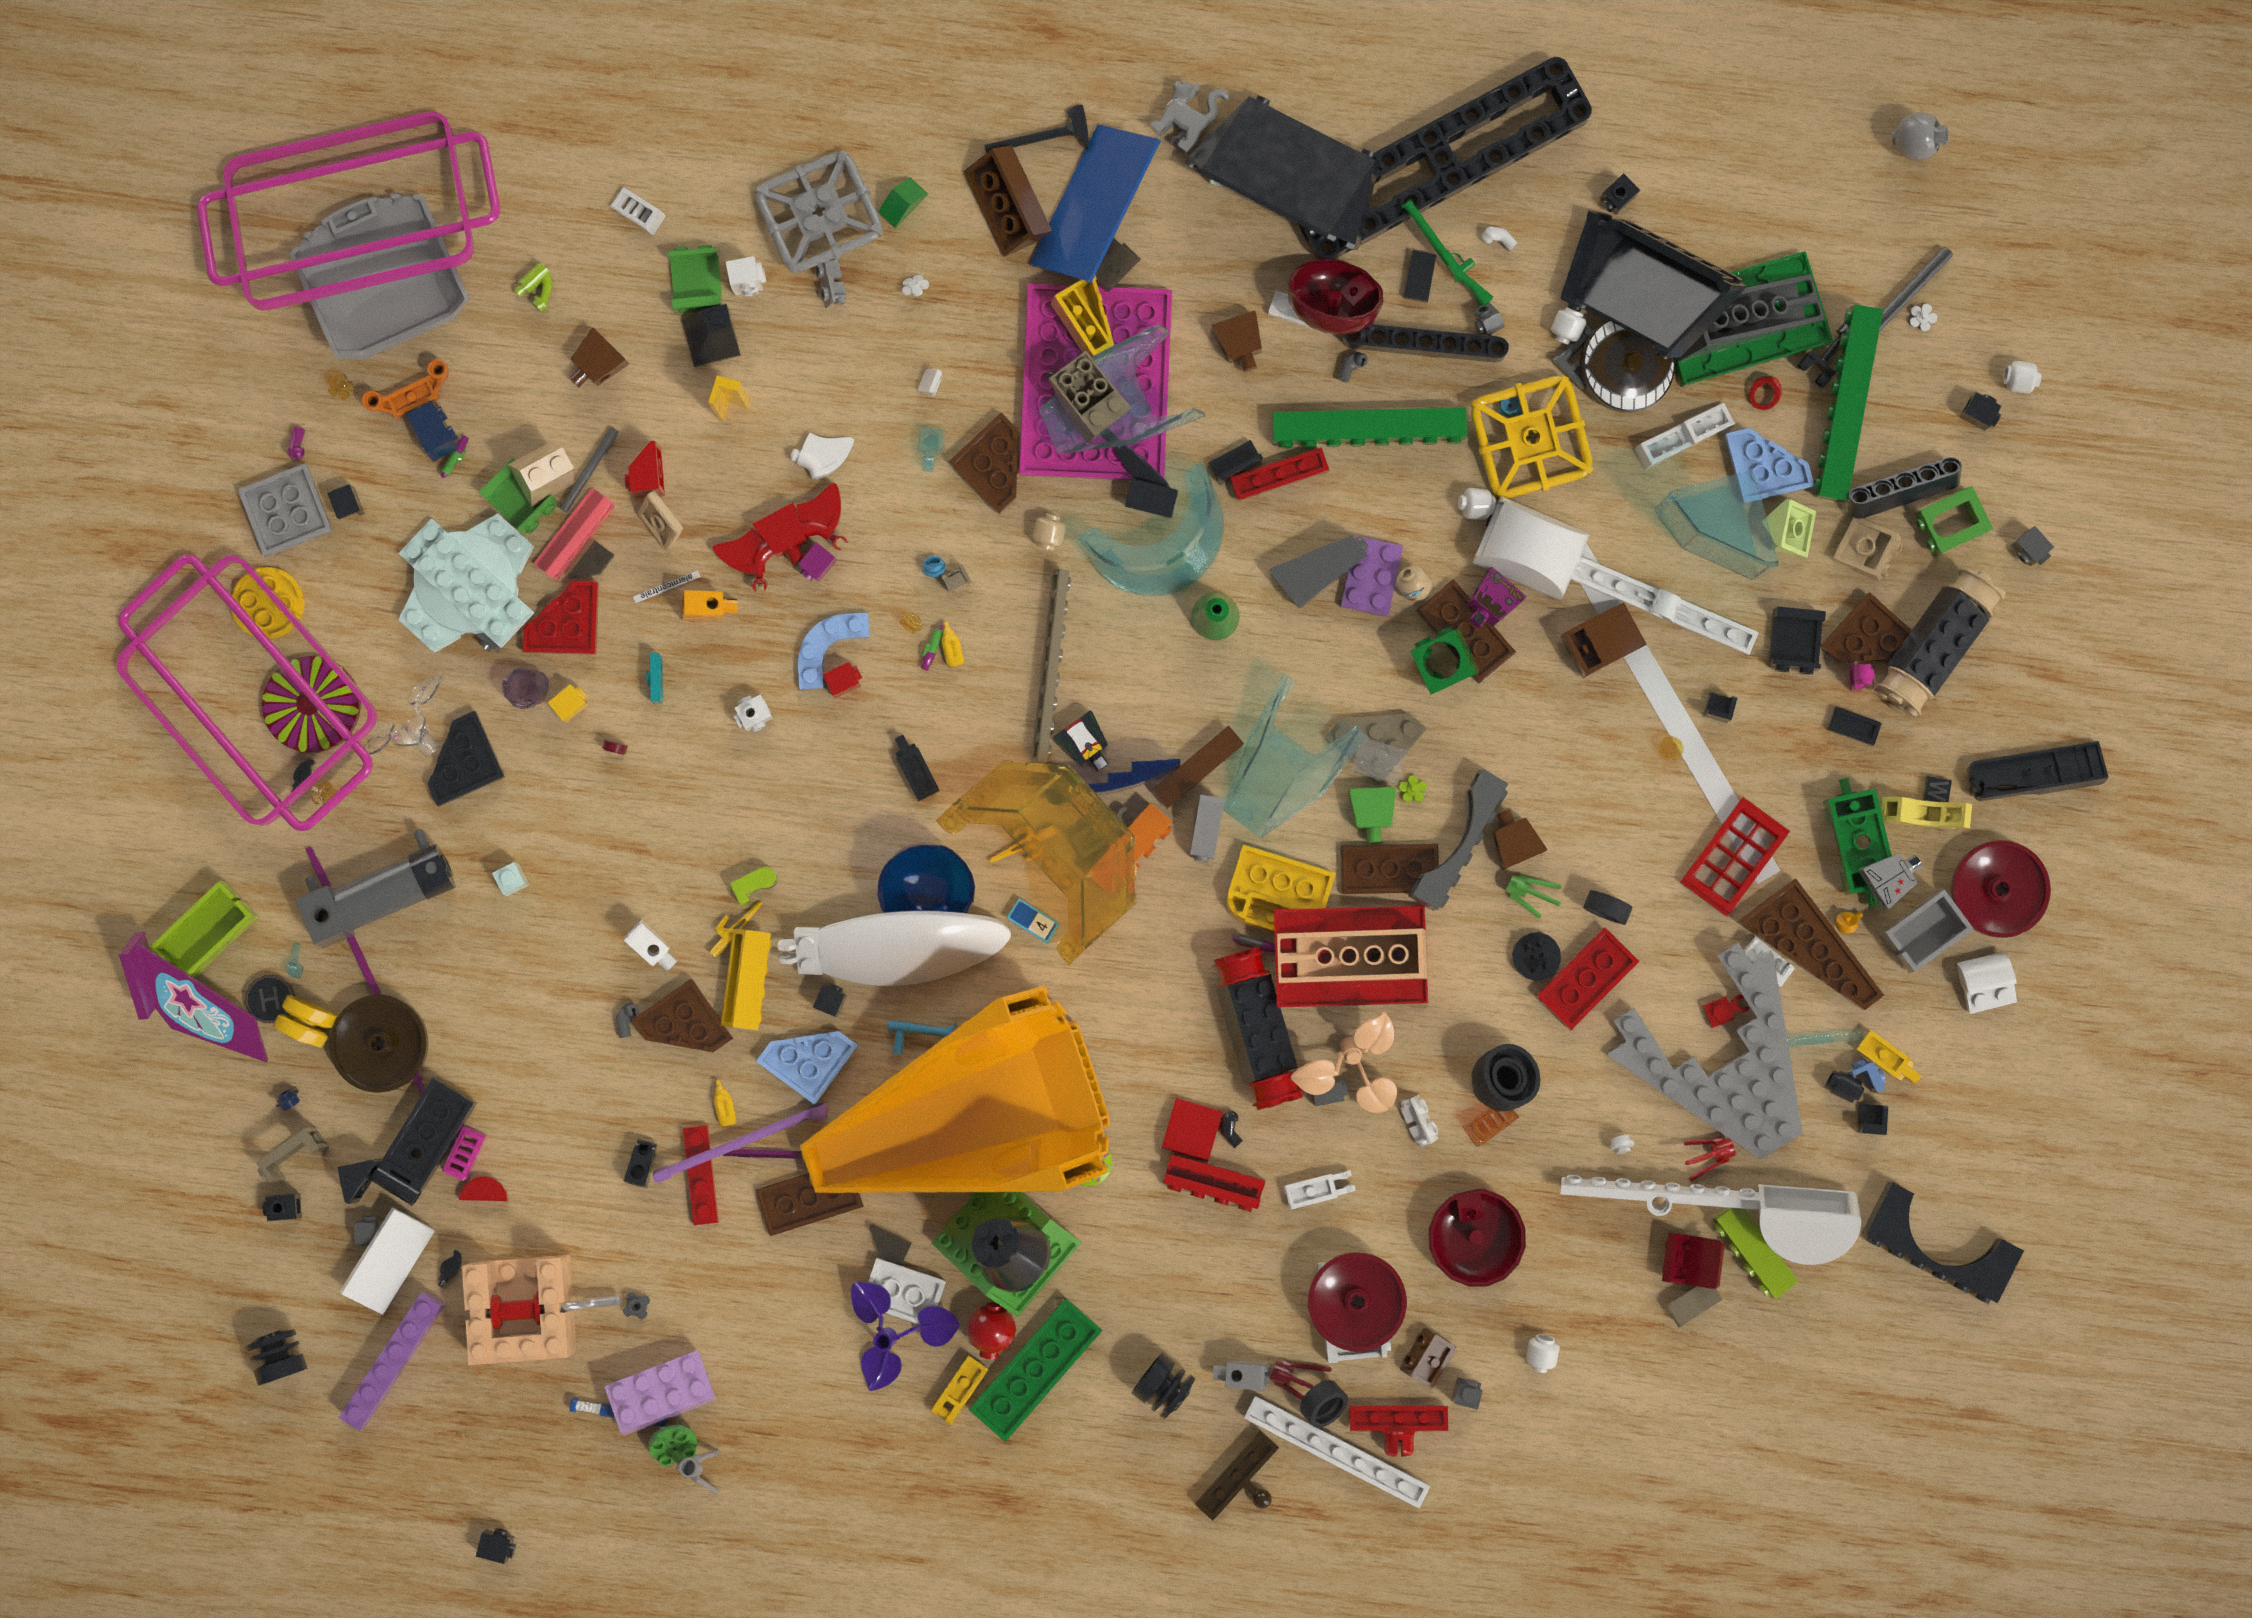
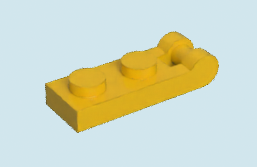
M968 1355L930 1412L935 1416L937 1414L945 1419V1423L951 1425L989 1368ZM946 1401L954 1405L951 1411L943 1406Z

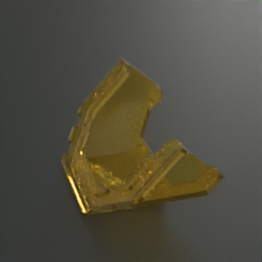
M1003 760L936 820L950 834L960 832L968 823L1002 826L1068 898V932L1059 940L1057 951L1068 965L1087 951L1137 903V895L1135 894L1136 861H1134L1136 836L1069 764L1052 765L1040 762L1022 763Z

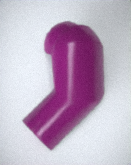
M294 426L287 454L291 459L296 458L300 460L305 454L304 448L301 447L305 429Z

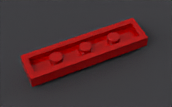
M1321 447L1230 477L1237 501H1241L1329 472V467Z
M708 1125L683 1128L686 1159L711 1149ZM711 1159L687 1169L694 1226L719 1223Z

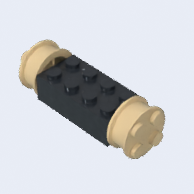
M1968 567L1960 568L1958 571L1960 576L1953 585L1949 584L1947 587L1943 586L1887 665L1889 667L1887 671L1889 674L1882 683L1875 685L1876 690L1874 692L1879 697L1891 702L1889 706L1896 712L1902 713L1904 711L1912 718L1920 717L1922 706L1927 700L1933 699L1989 622V618L1993 616L1992 610L1996 604L2004 601L2006 592L1999 586L1991 583V577L1982 571L1976 573Z

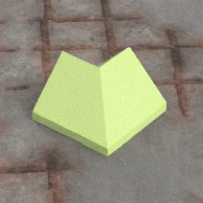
M1791 499L1784 500L1762 521V524L1772 538L1770 551L1808 558L1816 511Z

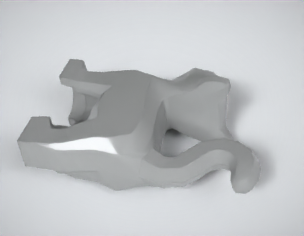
M1176 81L1173 85L1174 97L1166 105L1161 119L1153 121L1150 127L1160 136L1165 134L1173 125L1178 127L1181 132L1178 136H1173L1170 143L1178 150L1181 148L1188 154L1197 143L1200 133L1215 119L1218 113L1216 99L1229 100V94L1224 89L1217 88L1208 94L1206 100L1208 112L1201 114L1187 105L1199 92L1198 84L1192 85L1188 82Z

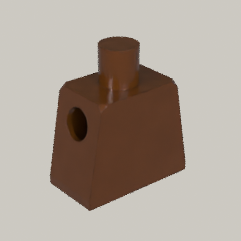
M1254 310L1212 324L1211 331L1228 362L1240 361L1243 372L1256 369L1257 365L1253 355L1259 354L1262 351L1256 311Z
M593 327L571 357L572 362L578 369L569 379L578 388L588 379L599 386L625 368L629 363Z
M1510 809L1497 814L1502 828L1494 831L1493 837L1502 870L1547 851L1546 846L1526 817L1515 821Z

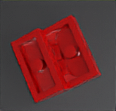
M1176 1098L1161 1148L1208 1162L1223 1111Z

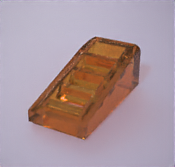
M1489 1108L1466 1124L1463 1129L1474 1145L1478 1147L1484 1145L1518 1119L1519 1116L1514 1110L1504 1112L1508 1117L1505 1120L1499 1111ZM1492 1113L1497 1119V1121L1500 1123V1125L1497 1126L1495 1121L1492 1119V1117L1490 1116ZM1483 1120H1485L1491 1128L1490 1132L1482 1122Z

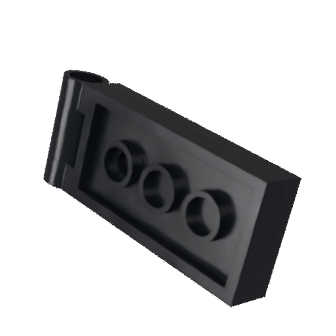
M432 1078L372 1174L370 1181L413 1206L426 1188L477 1102L438 1078ZM415 1149H418L420 1151V1156L418 1158H416L413 1154Z

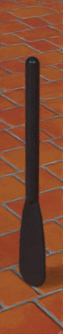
M1049 371L1047 374L1048 379L1056 372ZM1109 429L1101 433V436L1114 448L1120 461L1133 479L1170 487L1168 482L1134 450L1121 443Z

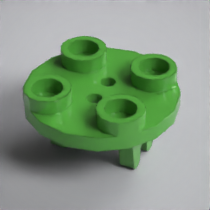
M683 1421L679 1422L678 1425L666 1426L654 1431L648 1443L650 1455L659 1461L661 1466H670L672 1463L680 1462L685 1458L694 1457L697 1453L696 1448L698 1445L695 1432L691 1428L684 1426Z

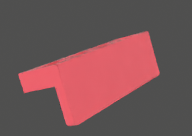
M594 488L590 489L534 561V565L557 582L616 505Z

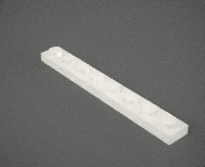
M1255 1395L1244 1415V1418L1417 1508H1420L1430 1488V1485L1317 1427H1313L1310 1423Z

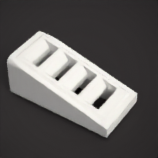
M624 187L610 206L651 235L655 234L665 219L663 212ZM628 197H630L631 200L623 210L622 206L624 205ZM636 203H639L633 213L630 214ZM646 208L647 210L645 211V213L643 214V216H642L641 219L639 220V219H638L639 216L641 215V213H642V212L644 211V209Z

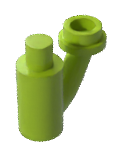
M539 261L519 280L520 285L514 291L521 297L527 291L531 293L542 283L541 296L539 298L536 295L532 303L541 312L548 310L549 308L546 305L552 288L551 273Z

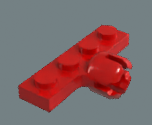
M1349 1406V1432H1382L1384 1435L1385 1453L1388 1456L1396 1457L1398 1455V1442H1401V1457L1410 1456L1414 1452L1415 1432L1449 1431L1448 1406Z

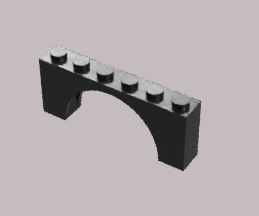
M1887 1181L1861 1233L1867 1236L1866 1241L1877 1247H1880L1881 1244L1888 1247V1253L1901 1259L1902 1256L1911 1259L1909 1264L1921 1270L1924 1267L1932 1270L1931 1275L1944 1282L1948 1278L1955 1282L1953 1287L1965 1293L1971 1290L1977 1294L1976 1299L1988 1305L1990 1301L1998 1303L2024 1250L2003 1239L1996 1238L1992 1246L1981 1257L1967 1264L1947 1266L1933 1261L1920 1250L1911 1233L1909 1211L1914 1193L1893 1182Z

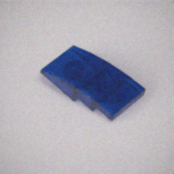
M1167 759L1131 762V772L1108 773V783L1084 784L1085 797L1109 795L1142 786L1180 767L1181 760Z

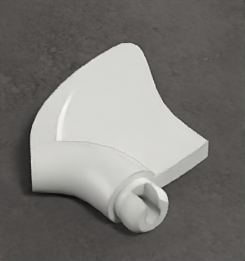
M809 433L802 450H792L790 460L806 468L810 472L812 480L820 479L830 475L844 463L853 447L854 439L852 437L822 438Z

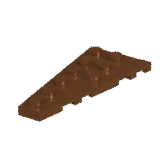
M1796 878L1737 921L1738 924L1862 1010H1866L1885 996Z

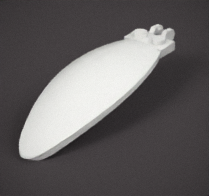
M941 911L881 913L848 919L823 928L796 927L794 939H782L777 942L778 950L791 951L796 949V952L781 953L778 955V959L781 964L797 962L798 974L822 975L825 973L839 979L867 985H911L950 976L986 960L1006 945L1011 937V932L998 919L982 915Z

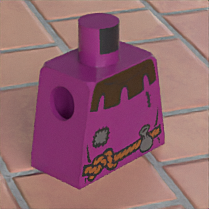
M1492 567L1484 574L1468 602V606L1474 611L1469 621L1476 628H1481L1485 622L1495 626L1521 604L1527 596Z

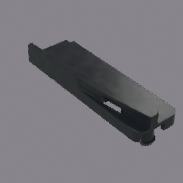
M2099 741L1972 762L1967 769L1971 784L1969 788L1970 796H1974L1978 801L2017 795H2040L2101 785L2109 778ZM1998 786H2015V788L1998 789Z

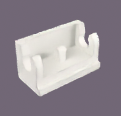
M1755 936L1743 951L1750 962H1753L1771 950L1774 955L1778 985L1781 987L1795 969L1794 966Z

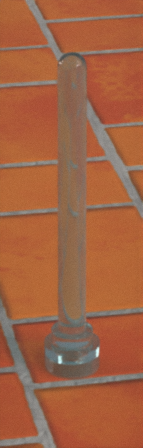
M1863 1030L1789 1037L1787 1041L1788 1047L1860 1040L1865 1037V1033Z

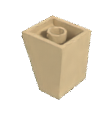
M552 442L508 464L530 507H534L545 501L550 495L554 496L574 485V468L563 447Z

